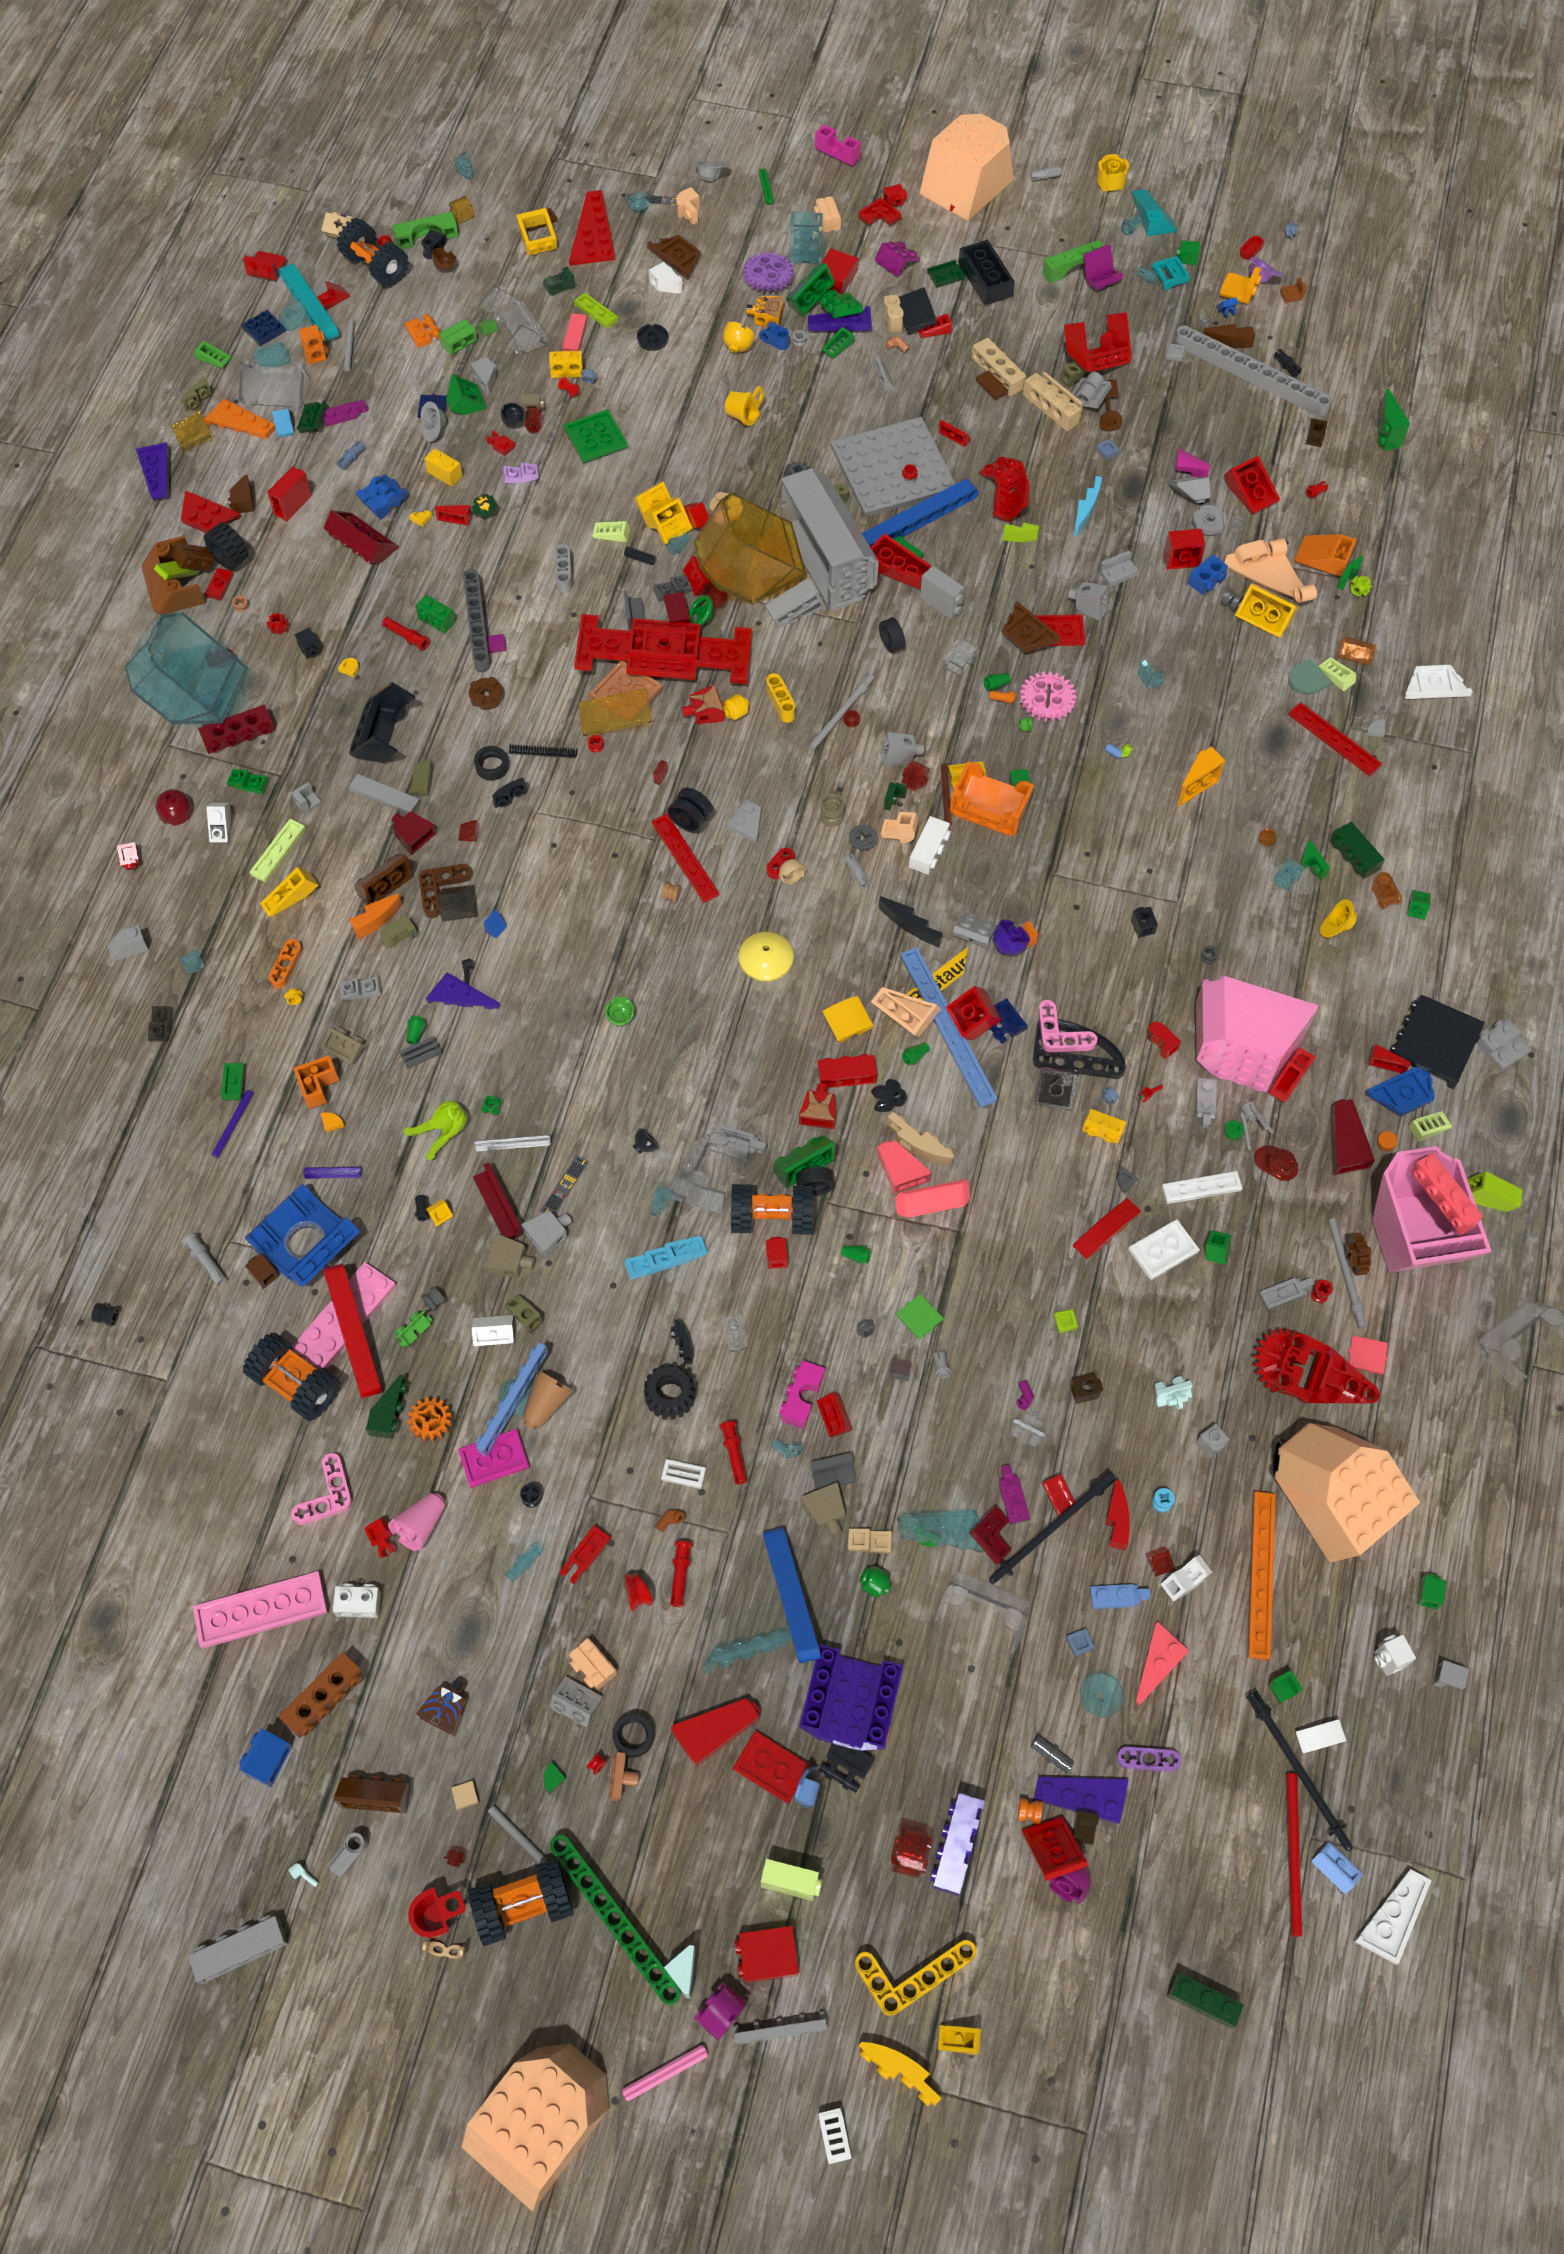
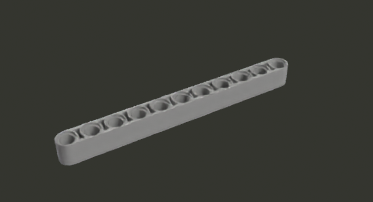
M1188 326L1178 327L1174 343L1185 346V351L1315 415L1325 416L1328 413L1331 404V397Z

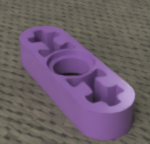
M1123 1747L1116 1756L1119 1766L1125 1769L1174 1772L1181 1765V1757L1174 1750ZM1125 1752H1128L1130 1757H1136L1137 1753H1140L1138 1757L1139 1765L1136 1764L1137 1760L1135 1759L1125 1763V1759H1122L1121 1756H1124ZM1149 1753L1154 1756L1155 1762L1153 1765H1146L1143 1762L1144 1754ZM1158 1754H1161L1160 1759H1167L1170 1755L1173 1760H1176V1763L1171 1767L1168 1762H1161V1766H1158Z

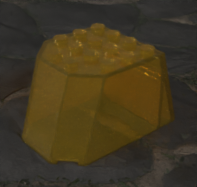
M732 492L718 502L694 541L699 567L718 590H722L753 605L806 575L792 522Z

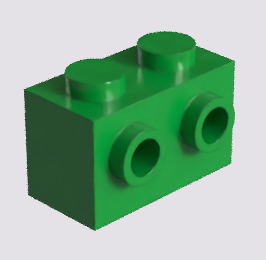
M425 595L415 605L418 619L444 634L455 624L453 609L428 595Z

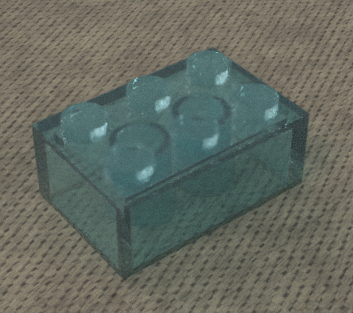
M791 212L790 263H821L823 213Z

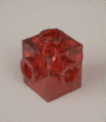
M917 761L910 762L902 773L903 779L901 782L905 783L907 788L911 790L925 787L929 780L927 776L930 768Z

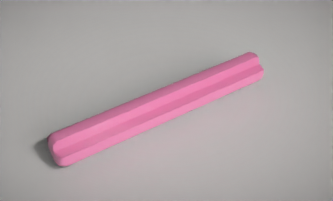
M700 2045L623 2088L622 2093L625 2099L630 2101L707 2058L708 2053L705 2047Z

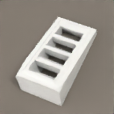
M841 2108L819 2113L818 2117L828 2164L852 2159ZM838 2117V2122L825 2125L824 2120ZM840 2127L841 2132L827 2135V2130ZM842 2137L843 2142L829 2145V2140ZM843 2147L845 2149L844 2153L831 2154V2150Z

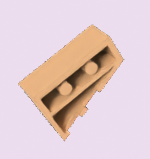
M884 987L880 989L871 1001L918 1038L921 1037L942 1009L936 1004Z

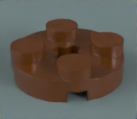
M495 677L481 678L473 681L469 689L470 702L473 706L476 705L482 710L494 709L500 705L499 702L504 698L503 687ZM484 692H489V695H488V696H485V694H483V693H484Z

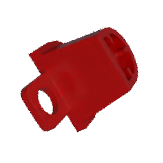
M435 1887L416 1896L410 1904L408 1911L409 1924L413 1931L425 1938H435L448 1933L449 1928H451L448 1919L466 1911L461 1892L454 1891L440 1897ZM450 1898H456L459 1901V1907L456 1911L450 1912L446 1908V1903Z

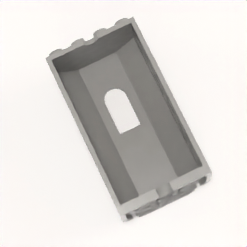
M810 468L781 478V500L784 501L781 505V526L830 612L861 601L866 596L864 593L869 588L873 589L877 585L878 560L827 474Z

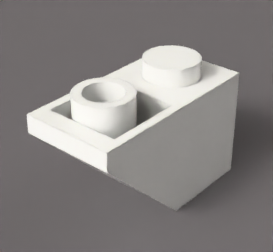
M665 262L649 269V282L658 291L682 293L683 281L681 277L677 276Z
M211 803L207 806L209 842H228L231 825L230 803Z

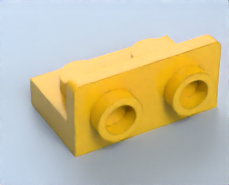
M1090 1109L1082 1131L1090 1136L1103 1138L1106 1142L1118 1144L1126 1121Z

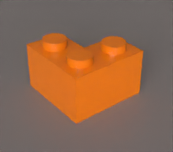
M330 1055L293 1068L308 1109L326 1104L327 1102L321 1087L339 1081Z

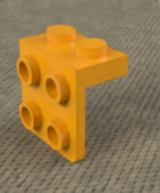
M1255 267L1251 278L1228 273L1219 295L1229 299L1237 297L1238 301L1249 304L1252 295L1255 296L1257 285L1261 282V268Z

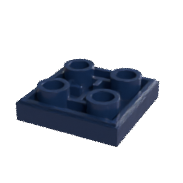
M268 310L241 324L242 329L259 346L286 332V328Z

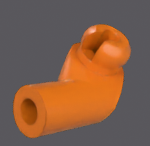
M991 691L989 697L992 700L1011 704L1015 701L1016 694L1013 691L1008 693Z

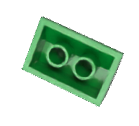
M826 263L818 264L787 296L786 300L789 306L800 316L803 317L822 297L821 294L826 293L834 285L835 281Z
M823 1135L818 1138L814 1137L806 1145L793 1149L791 1154L779 1157L773 1164V1172L785 1189H788L797 1183L796 1175L800 1171L810 1167H825L833 1162L835 1158V1143Z

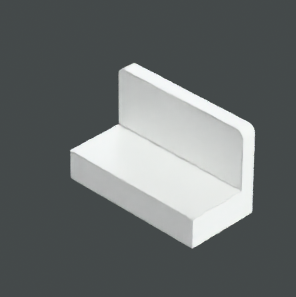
M513 1315L473 1318V1345L514 1343Z

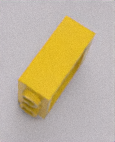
M546 208L516 215L517 226L527 255L557 249V238ZM546 224L550 237L529 241L525 228Z

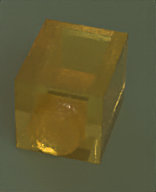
M466 196L449 203V212L453 213L454 219L458 224L474 218L473 205Z

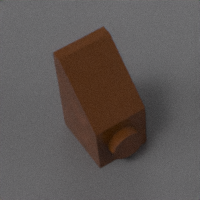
M244 475L229 490L230 497L227 498L229 508H233V510L239 513L254 511L251 484L248 475Z

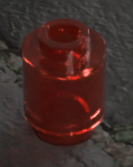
M529 408L526 411L525 427L528 432L537 433L541 428L542 412L537 408Z

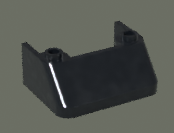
M394 682L389 683L373 695L364 706L349 755L356 759L381 763L389 761L398 752V749L388 744L395 721L404 717L406 705L414 700L416 696Z

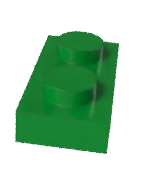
M224 1063L221 1090L222 1100L242 1099L245 1068L243 1063Z

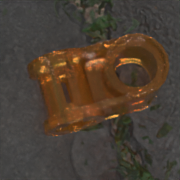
M1386 872L1379 873L1371 887L1379 906L1382 909H1386L1389 905L1401 904L1402 896L1392 876Z

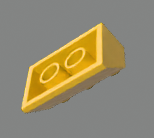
M1250 584L1235 616L1281 638L1293 621L1300 606L1256 584Z

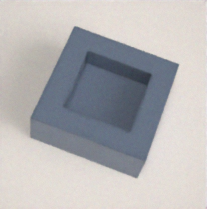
M1111 439L1096 446V451L1104 460L1119 454V448Z
M1086 1628L1066 1637L1075 1658L1095 1649Z

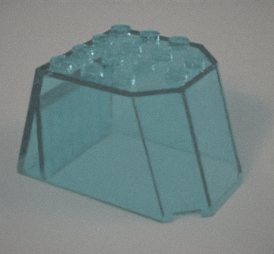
M184 612L161 614L138 639L124 666L131 692L171 724L223 723L248 670L246 665Z

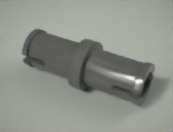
M1040 1736L1031 1745V1748L1044 1756L1048 1763L1052 1762L1064 1771L1065 1774L1070 1771L1075 1763L1060 1753L1059 1748L1056 1746L1052 1747Z

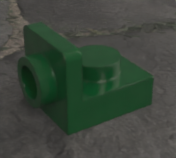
M889 783L884 801V810L891 811L892 805H896L898 797L906 798L907 786L900 783Z

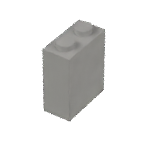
M932 566L922 575L920 598L949 619H952L963 610L964 587Z

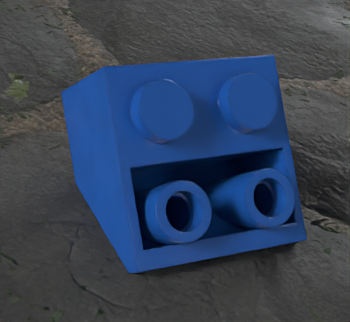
M261 1728L259 1732L253 1735L248 1753H244L239 1762V1770L249 1778L271 1788L292 1746Z

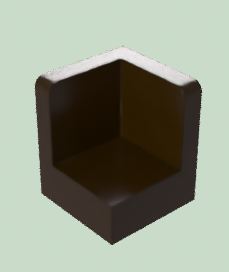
M1077 1811L1074 1814L1072 1834L1076 1842L1089 1845L1094 1844L1099 1815Z

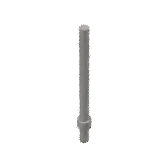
M871 674L855 687L853 694L811 742L809 747L812 750L816 749L858 697L867 691L868 685L874 679Z
M1331 1218L1328 1222L1351 1299V1310L1356 1317L1359 1329H1364L1367 1327L1363 1315L1365 1312L1364 1307L1359 1301L1350 1266L1345 1258L1346 1252L1336 1218Z

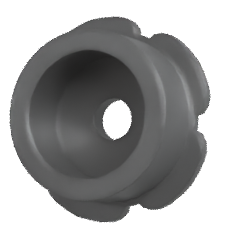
M862 1320L857 1324L856 1332L863 1338L871 1336L875 1331L872 1320Z

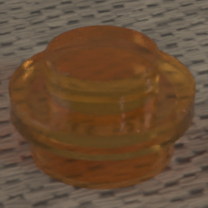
M1264 829L1258 836L1259 842L1265 846L1273 845L1277 839L1276 833L1272 829Z

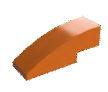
M398 893L364 906L365 913L350 918L357 939L379 929L397 913L402 906Z

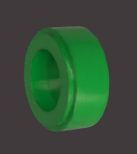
M1236 1120L1227 1122L1224 1128L1225 1136L1230 1140H1238L1242 1137L1244 1133L1242 1123Z

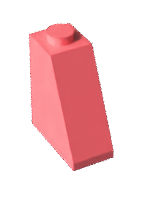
M896 1140L892 1142L885 1141L877 1146L878 1159L894 1194L930 1182V1170Z

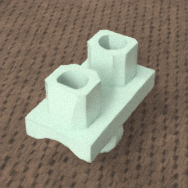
M1179 1376L1172 1380V1386L1169 1387L1166 1386L1165 1382L1156 1383L1154 1390L1157 1407L1175 1405L1177 1410L1183 1409V1402L1188 1401V1398H1192L1191 1381H1185L1182 1376Z

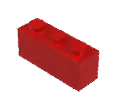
M861 1054L855 1057L842 1056L841 1058H824L817 1061L819 1083L827 1084L828 1088L874 1084L877 1081L874 1055Z

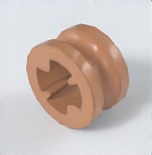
M238 595L232 600L234 609L237 612H244L249 607L245 596Z

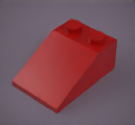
M1259 456L1230 469L1223 475L1230 490L1252 515L1280 501Z

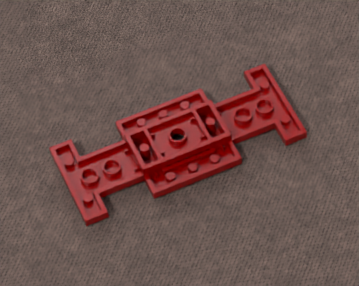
M581 615L574 670L592 671L593 658L627 661L626 674L691 680L696 678L697 667L731 670L730 683L747 684L752 628L735 627L734 639L700 637L701 625L696 623L678 622L670 624L669 621L633 618L631 631L598 628L599 615Z

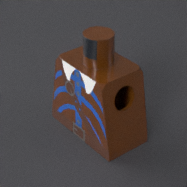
M454 1679L449 1690L438 1686L418 1710L417 1716L455 1737L467 1706V1701L460 1697L465 1685Z

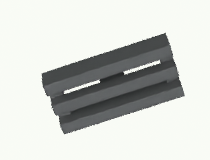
M434 1036L399 1051L407 1069L442 1054ZM435 1048L434 1051H431V1052L425 1054V1052H428V1051H430V1050H432V1049ZM418 1056V1058L408 1062V1060Z

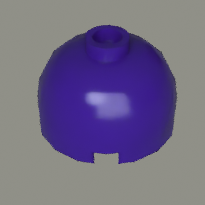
M1006 919L1001 920L993 932V942L999 953L1017 955L1028 946L1030 937L1021 926L1016 928L1013 926L1015 922Z

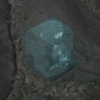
M1289 858L1278 871L1273 882L1280 888L1289 891L1300 879L1304 867Z

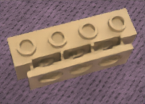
M1044 372L1041 377L1038 373H1035L1024 381L1023 395L1062 428L1069 431L1079 424L1083 403L1050 375Z

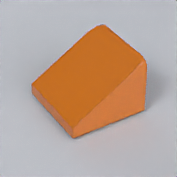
M1027 921L1022 927L1030 937L1026 948L1035 945L1038 939L1036 929L1031 921Z

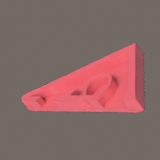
M1159 1622L1154 1626L1148 1655L1144 1664L1136 1698L1138 1706L1189 1651Z

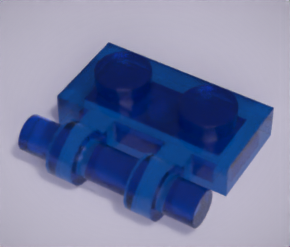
M1007 998L994 1005L1002 1019L999 1021L1002 1027L998 1028L995 1024L990 1030L993 1032V1037L999 1040L1001 1044L1007 1041L1004 1034L1008 1033L1013 1038L1027 1030L1028 1025Z

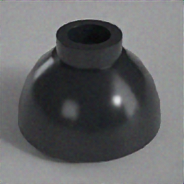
M639 1128L635 1134L633 1148L639 1154L656 1150L658 1148L657 1141L645 1129Z

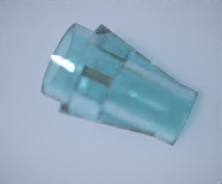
M1135 215L1124 220L1121 226L1122 232L1126 235L1133 234L1141 223V217Z
M683 532L669 539L667 543L668 551L672 554H679L687 542L690 541L689 534Z

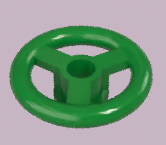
M703 595L692 604L689 610L690 623L702 625L704 622L710 621L713 616V602L710 596ZM702 601H705L702 606L697 608ZM694 613L697 615V622L693 621Z

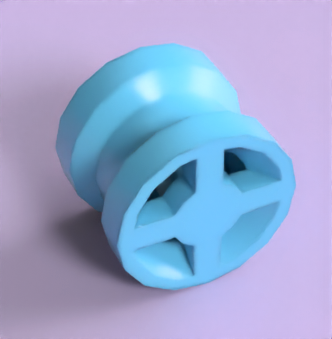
M1167 1488L1157 1490L1152 1499L1153 1508L1161 1513L1168 1512L1175 1502L1174 1493Z

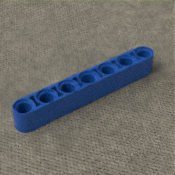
M779 1527L764 1531L765 1546L799 1664L820 1659L819 1647L784 1528Z

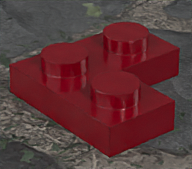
M997 1505L992 1507L969 1531V1534L995 1565L1000 1563L1011 1551L1010 1547L998 1534L1007 1525L1009 1520Z

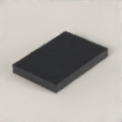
M925 287L899 296L900 307L903 310V323L907 334L937 324V319Z

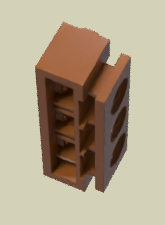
M342 1652L278 1717L299 1738L308 1735L361 1681V1676L364 1673ZM339 1678H344L341 1684L335 1685ZM323 1694H328L325 1700L320 1701V1697ZM311 1710V1714L304 1718V1713Z

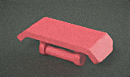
M965 1179L899 1192L895 1197L896 1212L900 1216L914 1217L963 1207L970 1200L969 1182Z

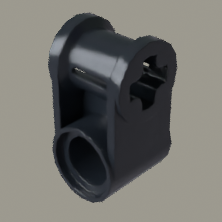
M432 229L428 231L421 241L424 247V258L432 259V251L445 246L446 234Z

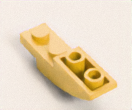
M861 2042L858 2048L861 2049L859 2052L861 2057L868 2063L872 2060L878 2066L876 2071L884 2079L887 2080L890 2077L894 2080L899 2073L902 2076L901 2082L909 2089L914 2087L920 2093L917 2097L925 2105L929 2106L932 2104L936 2106L940 2101L941 2097L924 2082L930 2073L918 2063L886 2046L868 2042Z

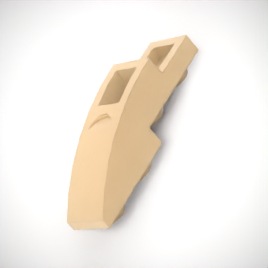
M892 1112L888 1116L887 1125L897 1133L896 1141L907 1151L932 1163L946 1166L953 1165L955 1157L953 1151L949 1147H944L935 1135H931L926 1131L921 1136L920 1132L916 1128L910 1127L901 1115Z

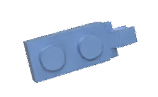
M1133 1584L1090 1587L1092 1609L1134 1607L1135 1605H1140V1600H1149L1151 1597L1150 1589H1138V1585Z

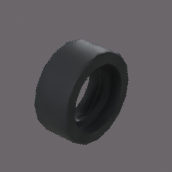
M893 617L879 623V633L885 648L891 653L905 647V636L899 622Z
M486 746L480 749L474 757L476 772L485 780H498L505 776L508 771V758L502 748ZM490 757H495L502 761L500 766L494 769L483 768L481 763Z
M821 1166L810 1167L796 1175L797 1185L813 1186V1196L826 1194L834 1188L833 1173L829 1168Z
M629 1713L622 1716L615 1723L613 1742L620 1753H626L625 1756L629 1758L640 1757L646 1754L652 1747L654 1730L650 1721L645 1716L638 1713ZM638 1723L644 1727L646 1739L640 1747L629 1748L622 1743L621 1731L625 1725Z

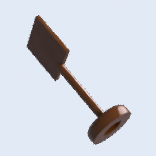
M1104 380L1111 382L1112 387L1105 397L1107 412L1103 413L1100 417V427L1105 431H1115L1122 425V416L1119 412L1111 410L1109 398L1119 397L1117 380Z

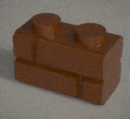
M178 543L172 553V558L177 562L179 568L208 572L215 561L214 556L204 546Z

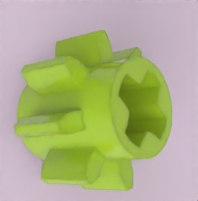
M1363 575L1360 577L1355 576L1350 584L1351 592L1359 597L1362 594L1366 596L1372 587L1370 579Z

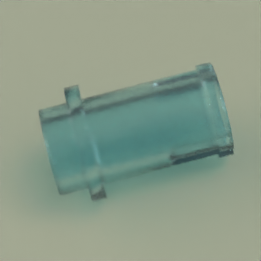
M1143 266L1139 268L1144 273L1138 271L1137 276L1147 280L1149 284H1154L1157 281L1158 275L1155 271L1152 272Z

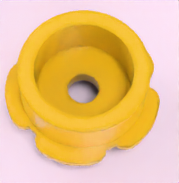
M291 988L284 994V998L288 1004L297 1005L301 1003L303 993L296 988Z

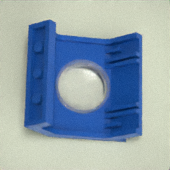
M301 1183L245 1239L255 1249V1252L261 1253L288 1280L295 1285L304 1287L360 1231L348 1217H344L341 1220Z

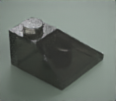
M474 884L438 889V907L442 922L478 917Z
M1061 1065L1041 1067L1034 1104L1072 1111L1079 1068Z

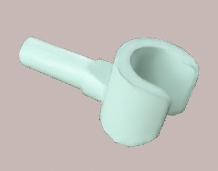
M294 1864L288 1870L294 1879L302 1875L314 1887L319 1883L305 1871L301 1864Z

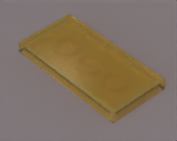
M646 688L578 702L583 736L651 723Z

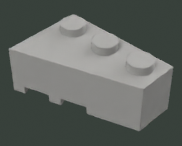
M809 578L801 581L798 585L785 591L782 595L772 599L765 605L778 628L798 621V618L801 616H812V612L819 609L821 611L827 610Z

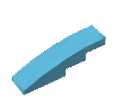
M1096 476L1094 488H1087L1086 499L1079 500L1074 530L1075 537L1080 534L1093 514L1098 501L1102 477Z
M697 1236L665 1243L662 1248L645 1251L644 1255L625 1259L624 1265L631 1280L687 1263L706 1255L708 1251L702 1237Z

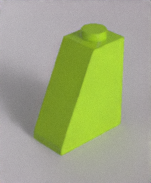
M1487 1171L1467 1179L1475 1204L1505 1212L1521 1206L1523 1190Z

